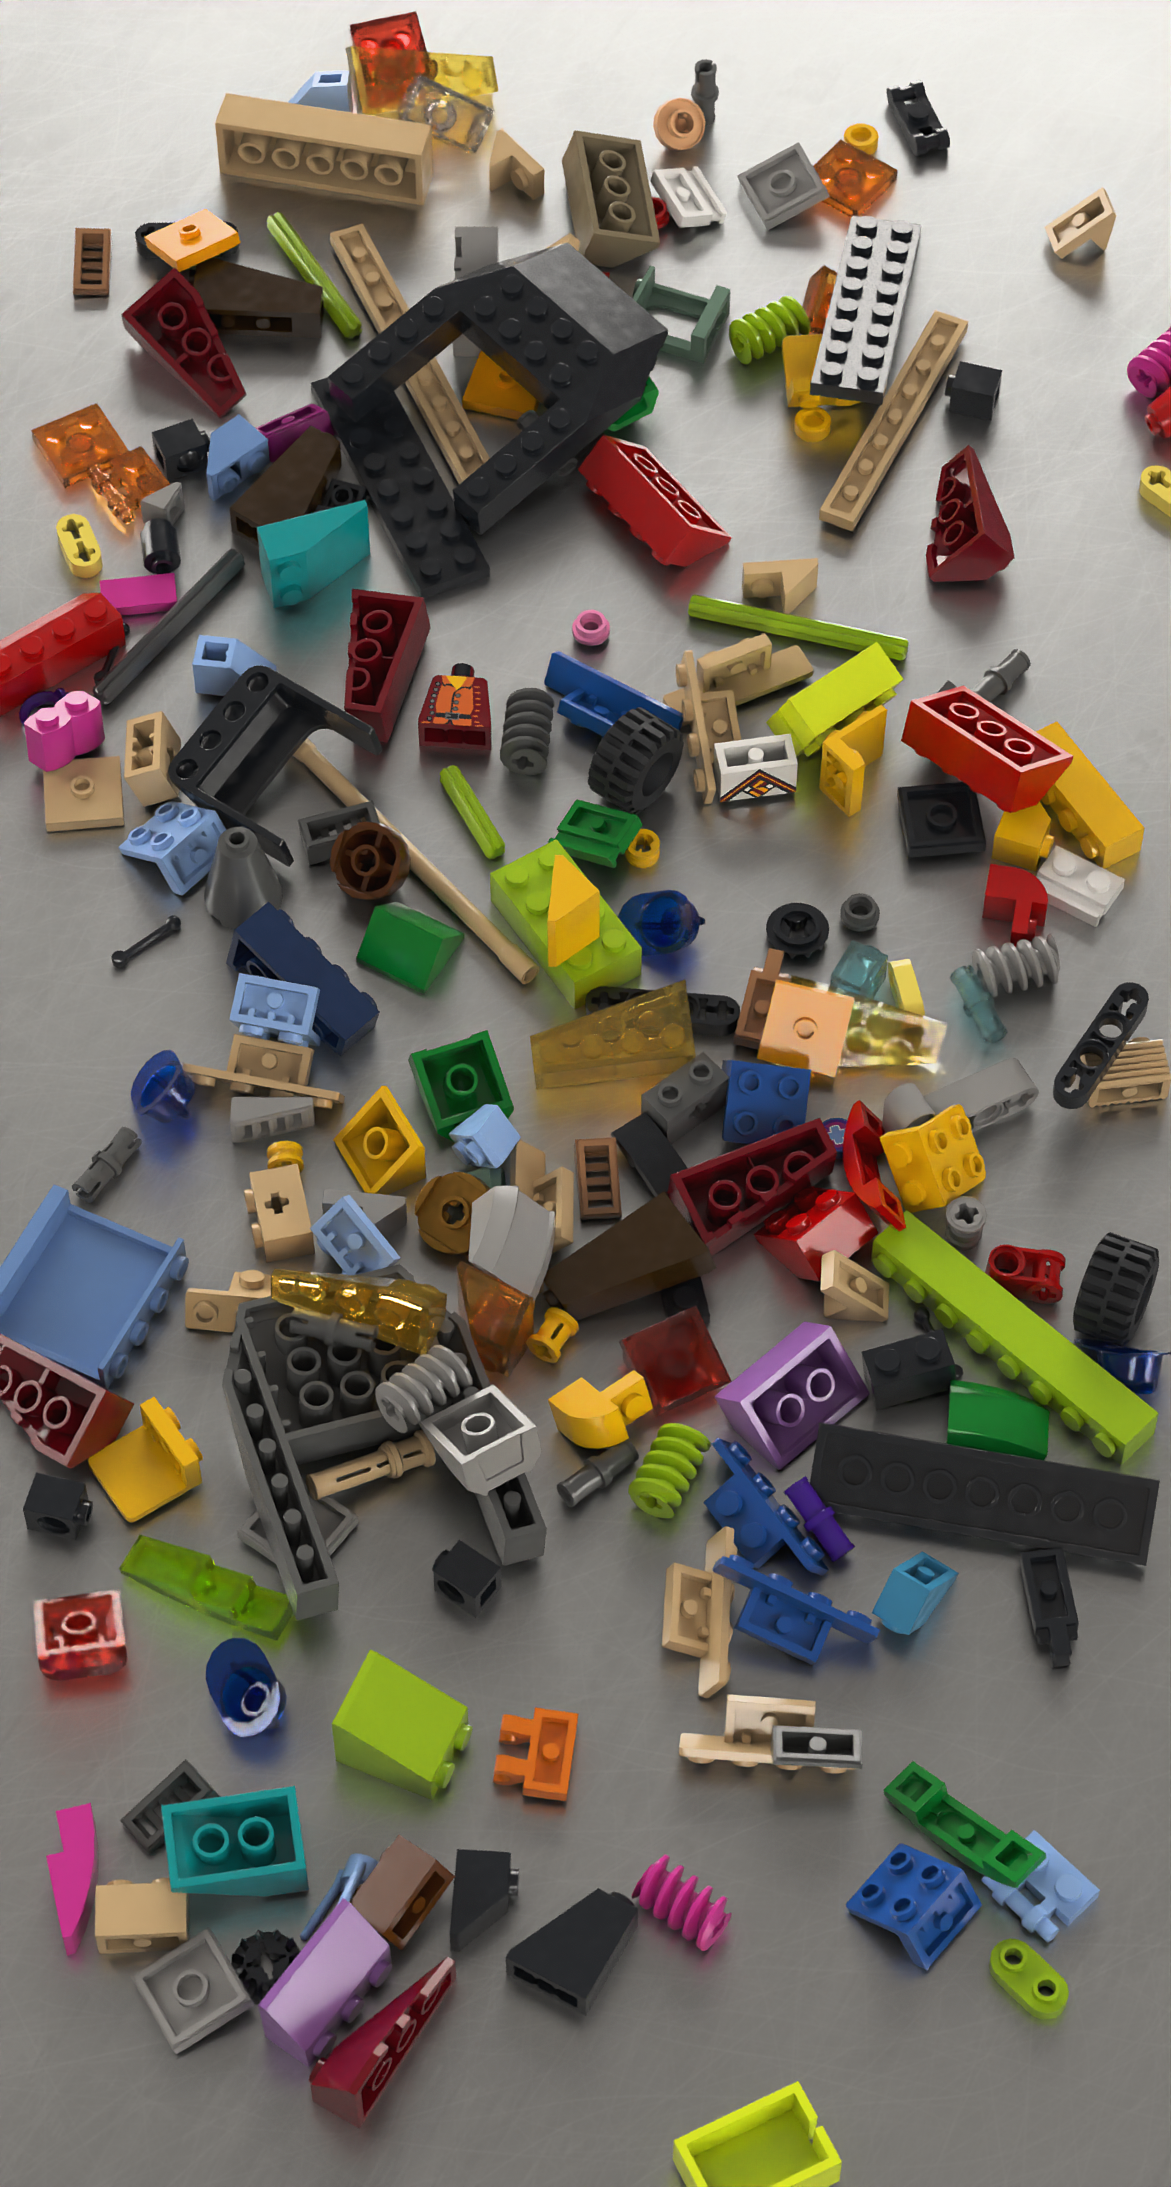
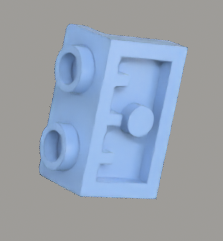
M350 1195L341 1197L310 1228L317 1237V1244L320 1249L333 1257L343 1269L342 1274L344 1278L390 1267L401 1259Z

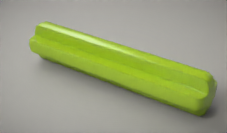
M455 765L443 768L440 771V782L485 856L489 859L502 856L505 853V843L460 769Z

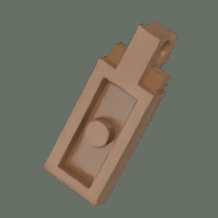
M769 948L764 969L754 967L751 970L733 1044L759 1049L775 980L790 981L789 974L780 973L784 951Z

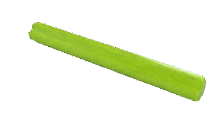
M277 212L274 215H270L267 218V228L306 283L323 287L324 308L343 335L348 339L359 336L362 333V323L284 214Z

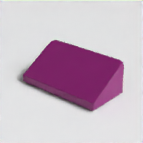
M313 403L256 427L268 439L270 462H275L310 426L334 435L328 411Z

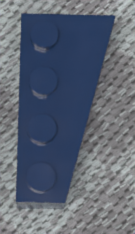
M268 902L234 930L226 964L237 971L240 967H243L254 976L320 989L312 1030L321 1038L324 1044L340 1057L375 1028L380 1011L377 1009L373 998L366 992H360L351 984L343 968L337 964L332 965L322 955L319 945L312 938L304 937L294 927L292 919L285 911L277 910Z

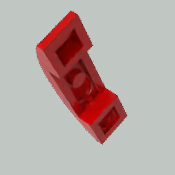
M859 1100L853 1104L845 1127L843 1139L845 1173L856 1195L887 1225L900 1232L906 1228L901 1201L881 1183L876 1159L877 1156L884 1152L879 1137L886 1134L883 1129L882 1121Z

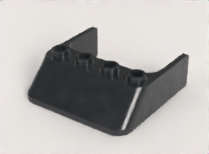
M261 665L248 668L239 677L173 758L169 765L168 774L172 783L194 804L201 808L216 811L226 830L234 827L249 829L257 837L264 853L290 867L294 859L286 842L281 837L245 817L248 810L306 738L314 731L319 729L333 730L377 756L383 749L373 727L271 668Z

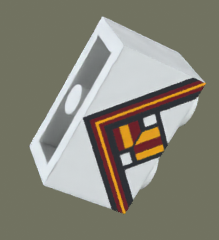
M791 734L714 744L713 773L720 802L796 792L798 763Z

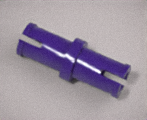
M806 1476L784 1491V1494L788 1496L806 1522L803 1527L807 1532L812 1531L832 1562L837 1561L855 1547L834 1519L835 1511L831 1506L827 1508Z

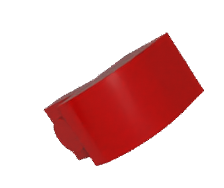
M990 864L982 918L1013 922L1010 943L1015 947L1021 939L1032 942V939L1035 937L1036 926H1045L1048 895L1044 885L1036 876L1026 870Z

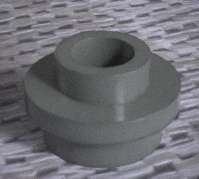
M857 893L851 895L841 906V921L851 930L867 931L873 928L879 921V907L874 899L867 894ZM861 913L864 914V916H858L855 914Z

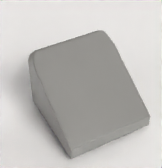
M172 483L141 500L140 505L144 524L151 519L163 518L170 521L172 526L185 509L181 483Z

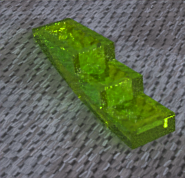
M139 1535L119 1568L121 1574L170 1599L238 1628L276 1641L293 1615L287 1594L257 1586L250 1575L215 1565L210 1555L147 1536Z

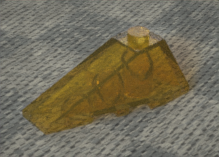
M791 975L790 983L854 997V1004L838 1067L861 1068V1066L887 1064L888 1066L937 1063L947 1023L828 984Z
M274 1269L271 1274L272 1300L294 1308L298 1306L302 1309L327 1315L337 1312L343 1314V1319L368 1325H377L379 1327L378 1339L421 1355L428 1353L446 1316L447 1294L428 1284H418L406 1279Z

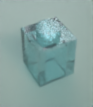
M852 940L831 974L830 992L854 997L853 1008L865 1012L886 979L888 955L881 953L874 946L863 945Z

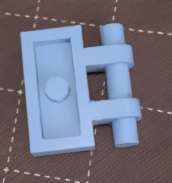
M1033 1830L1025 1839L1044 1851L1046 1859L1017 1888L1004 1885L986 1876L982 1878V1882L993 1891L991 1895L993 1899L1001 1906L1008 1905L1023 1919L1021 1925L1031 1934L1034 1932L1038 1933L1048 1943L1059 1932V1928L1049 1919L1055 1914L1064 1924L1069 1926L1098 1898L1100 1890L1041 1835ZM1026 1887L1041 1903L1034 1906L1020 1891Z

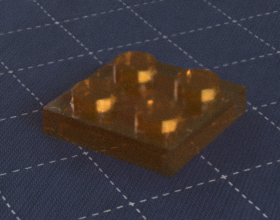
M842 139L813 166L830 196L821 202L850 218L851 216L860 217L897 180V169Z
M97 403L31 430L34 443L64 488L131 461L128 448Z

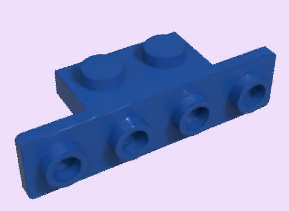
M556 651L551 655L544 684L565 695V697L560 699L557 713L568 718L572 724L586 727L600 734L603 738L620 717L631 709L641 707L677 730H681L683 713L560 651Z
M720 1438L714 1440L711 1443L734 1475L703 1503L722 1528L727 1526L734 1529V1544L742 1555L752 1562L755 1568L759 1569L787 1543L808 1571L821 1576L827 1573L829 1569L822 1561V1558L825 1556L823 1550L811 1537L807 1536L805 1538L797 1528L800 1520L795 1513L785 1504L780 1505L773 1496L776 1492L775 1487L762 1473H755L749 1465L752 1458L747 1450L737 1441L730 1443Z
M730 1555L729 1558L722 1556L715 1562L712 1569L713 1572L750 1589L734 1629L808 1664L813 1665L817 1662L831 1627L866 1644L877 1639L880 1629L870 1625L872 1620L866 1615L852 1610H848L847 1613L832 1607L833 1602L819 1593L808 1592V1595L792 1588L793 1582L781 1575L770 1573L769 1576L753 1570L754 1564L737 1555Z

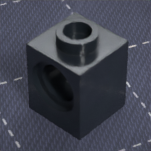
M193 418L152 432L154 456L168 482L207 469V453L209 452L210 440L205 431H199Z
M36 1472L23 1507L27 1529L76 1540L81 1525L87 1526L90 1521L93 1502L88 1500L85 1483Z
M461 1540L450 1551L446 1549L441 1552L432 1567L434 1590L475 1618L502 1587L501 1567Z

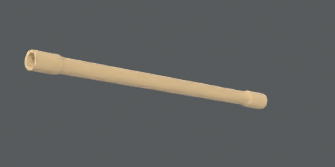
M308 738L293 754L299 762L304 763L347 807L369 802L317 750L316 746ZM376 809L379 822L400 833L407 843L411 857L410 870L499 957L500 962L522 984L531 982L539 973L540 967L518 945L512 943ZM365 817L360 819L361 821H366Z

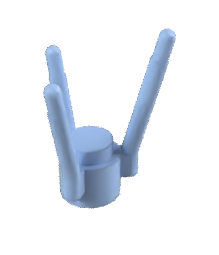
M351 1854L345 1868L338 1871L333 1885L301 1932L300 1938L307 1940L340 1891L342 1895L339 1902L343 1898L349 1902L357 1887L365 1882L379 1862L364 1854Z

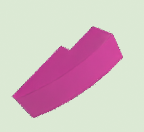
M91 1803L56 1811L64 1852L46 1855L67 1955L75 1954L87 1929L96 1894L98 1841Z

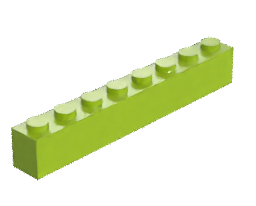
M908 1210L903 1213L906 1224L905 1229L899 1232L888 1226L873 1240L871 1262H873L874 1267L882 1276L886 1278L891 1277L904 1288L906 1294L917 1303L922 1302L933 1311L942 1325L955 1329L965 1337L968 1345L974 1351L987 1355L997 1364L999 1370L1006 1377L1016 1379L1025 1386L1035 1401L1041 1405H1048L1058 1413L1068 1428L1073 1431H1080L1092 1441L1093 1446L1100 1454L1105 1457H1111L1122 1465L1154 1434L1159 1414L1156 1410Z

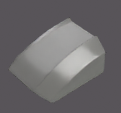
M494 1186L472 1203L469 1262L528 1303L533 1304L545 1278L552 1255L556 1229L555 1211L546 1210L519 1191V1186Z
M494 1384L419 1422V1425L439 1456L468 1491L484 1496L490 1490L524 1472L531 1473L542 1453L536 1425Z

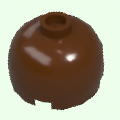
M366 821L356 823L357 825L352 826L349 830L345 829L341 832L331 849L330 867L331 871L335 872L336 878L340 883L338 886L343 892L353 898L377 900L393 895L403 886L409 875L411 857L408 845L400 833L385 824Z

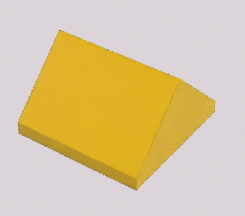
M555 855L547 920L549 967H557L600 937V891L563 855Z
M381 1086L337 1134L333 1141L365 1193L389 1195L426 1178L425 1148L388 1087Z

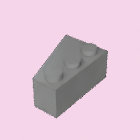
M455 226V279L499 262L498 227ZM464 334L453 342V356L478 357L481 350Z

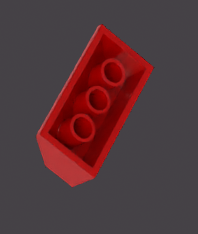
M602 435L578 468L580 473L587 479V487L595 494L603 496L609 502L608 509L617 517L628 522L631 526L629 528L631 534L640 541L647 543L653 549L651 552L652 556L663 565L669 566L674 564L687 567L728 544L732 539L723 527L643 445Z
M83 593L0 640V717L22 705L29 697L50 689L104 658L112 648L116 646L121 648L126 645L122 615L102 593Z
M964 685L911 700L901 739L903 743L914 749L917 755L928 758L940 766L943 772L955 776L967 784L973 792L984 795L996 803L999 809L1009 813L1037 805L1073 760V755Z

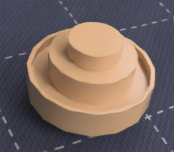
M676 98L666 101L658 108L654 116L653 128L655 136L663 146L670 150L682 151L692 148L700 142L705 132L706 122L703 112L696 103L689 99Z

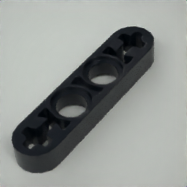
M1126 982L1115 988L1057 1073L1053 1085V1098L1061 1107L1077 1109L1089 1100L1145 1017L1149 996L1146 989L1140 984ZM1130 999L1137 1001L1129 1006L1125 1016L1121 1014L1123 1002L1127 1003ZM1104 1025H1114L1122 1033L1115 1038H1109L1104 1036L1099 1029ZM1086 1053H1094L1102 1059V1063L1097 1066H1088L1081 1061L1080 1057ZM1076 1074L1081 1077L1078 1089L1072 1090L1071 1093L1065 1091V1087L1070 1088L1076 1080Z
M603 986L592 989L585 999V1013L588 1021L595 1026L606 1028L728 1036L736 1031L740 1016V1006L736 1000L724 995ZM600 1003H608L606 1011L598 1010ZM620 1003H625V1013H620ZM645 1003L650 1005L654 1011L647 1016H638L633 1013L632 1008L637 1004ZM684 1006L691 1009L693 1015L687 1019H678L671 1012L677 1007ZM700 1009L705 1010V1020L700 1019ZM719 1012H727L726 1020H718Z

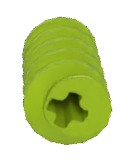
M783 296L778 299V302L773 301L766 305V307L758 308L754 313L744 315L742 319L737 318L732 321L729 326V339L738 360L742 364L748 365L752 361V356L755 359H760L763 357L764 351L770 354L775 351L776 345L782 348V341L786 336L799 335V333L801 335H808L810 332V321L807 313L796 299L791 296Z
M668 1423L662 1425L658 1430L657 1438L650 1445V1452L643 1458V1465L636 1472V1478L629 1485L628 1493L633 1502L644 1512L652 1516L664 1519L675 1516L671 1507L681 1505L682 1496L679 1493H685L689 1490V1482L686 1479L695 1478L697 1472L694 1466H699L704 1461V1456L701 1452H707L711 1447V1442L696 1429L683 1424Z

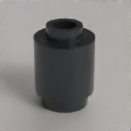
M155 518L147 521L140 534L144 567L154 574L171 573L181 563L177 530L167 519Z

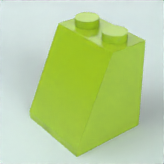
M371 1649L332 1722L337 1762L429 1800L433 1799L438 1787L445 1788L454 1770V1763H451L457 1749L463 1751L466 1748L473 1730L468 1721V1707Z

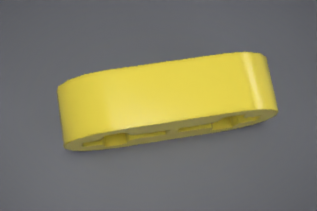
M1159 465L1149 466L1141 473L1140 495L1171 518V470Z
M69 514L62 517L57 522L56 530L58 543L73 575L80 578H91L97 575L103 566L101 550L88 520L78 514ZM75 530L80 538L74 540L70 531ZM85 553L89 561L84 562L83 559L79 557V554Z
M910 959L888 962L889 983L903 1029L924 1026V1005Z

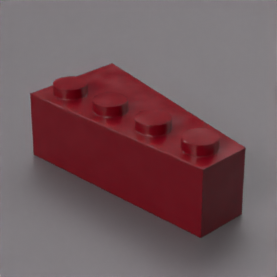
M352 589L353 608L350 614L351 637L348 643L349 666L346 672L344 710L373 727L379 741L388 742L431 628L424 597Z
M817 1118L671 1174L668 1197L704 1242L713 1257L766 1220L770 1215L793 1201L794 1196L807 1187L814 1186L833 1173L837 1150L821 1119Z

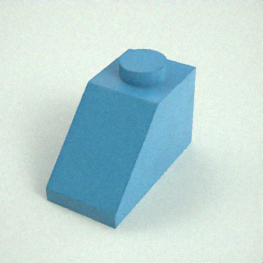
M922 1551L892 1570L872 1613L881 1618L882 1624L889 1630L909 1635L924 1625L955 1582L959 1573Z

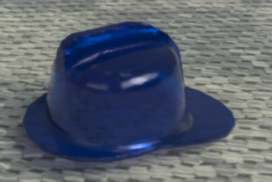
M676 890L642 893L631 897L622 906L618 914L620 921L642 947V956L668 954L683 949L696 939L699 927L706 924L705 919L699 916L695 905L685 895Z
M163 1050L149 1059L138 1072L132 1085L131 1099L139 1115L146 1114L161 1123H168L178 1116L189 1119L191 1113L188 1104L195 1094L196 1086L182 1068L177 1055L172 1050Z
M1074 1340V1343L1096 1350L1099 1365L1135 1394H1152L1155 1392L1160 1376L1163 1355L1171 1354V1351L1142 1350L1130 1346L1120 1347L1100 1340Z
M231 1638L221 1642L210 1655L206 1665L205 1679L209 1693L221 1714L223 1722L230 1732L239 1737H253L264 1732L267 1728H278L281 1725L279 1719L286 1708L287 1696L285 1687L276 1677L265 1654L256 1643L246 1638Z

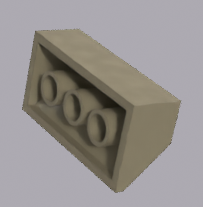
M575 130L563 155L562 166L575 237L580 240L578 252L593 265L614 268L657 249L660 245V238L641 140Z

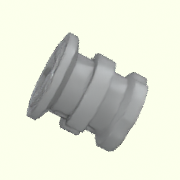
M959 1197L951 1201L947 1206L945 1236L947 1242L952 1247L966 1251L977 1247L979 1240L982 1238V1230L986 1222L987 1213L983 1204L975 1198Z

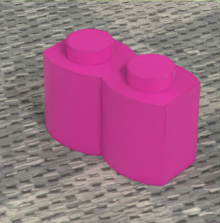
M74 691L67 694L54 707L42 708L24 722L29 762L45 772L57 770L67 765L76 755L94 750L105 740L101 701L84 691Z

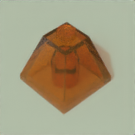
M460 1261L457 1266L460 1316L466 1321L484 1369L489 1372L497 1371L509 1377L529 1348L526 1345L528 1337L534 1334L533 1297Z

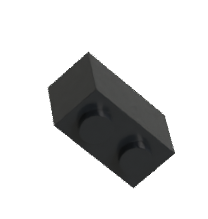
M943 1329L862 1351L864 1377L876 1411L949 1390L950 1380H956L955 1362Z

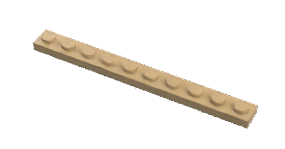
M363 223L330 233V243L376 330L380 334L407 312L409 308ZM434 357L410 377L405 384L460 484L488 461L490 457L437 359Z

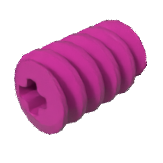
M1171 327L1128 363L1127 373L1131 384L1146 397L1153 398L1157 392H1165L1171 384Z
M665 1854L644 1872L633 1890L632 1899L639 1897V1906L646 1910L654 1906L653 1914L657 1919L662 1920L668 1917V1927L673 1930L683 1927V1938L688 1941L697 1938V1948L706 1951L720 1937L731 1919L732 1913L726 1914L724 1912L728 1898L722 1896L714 1903H711L709 1900L713 1888L708 1885L697 1893L695 1889L699 1878L693 1875L683 1883L681 1877L684 1867L678 1865L671 1872H668L666 1869L670 1857Z

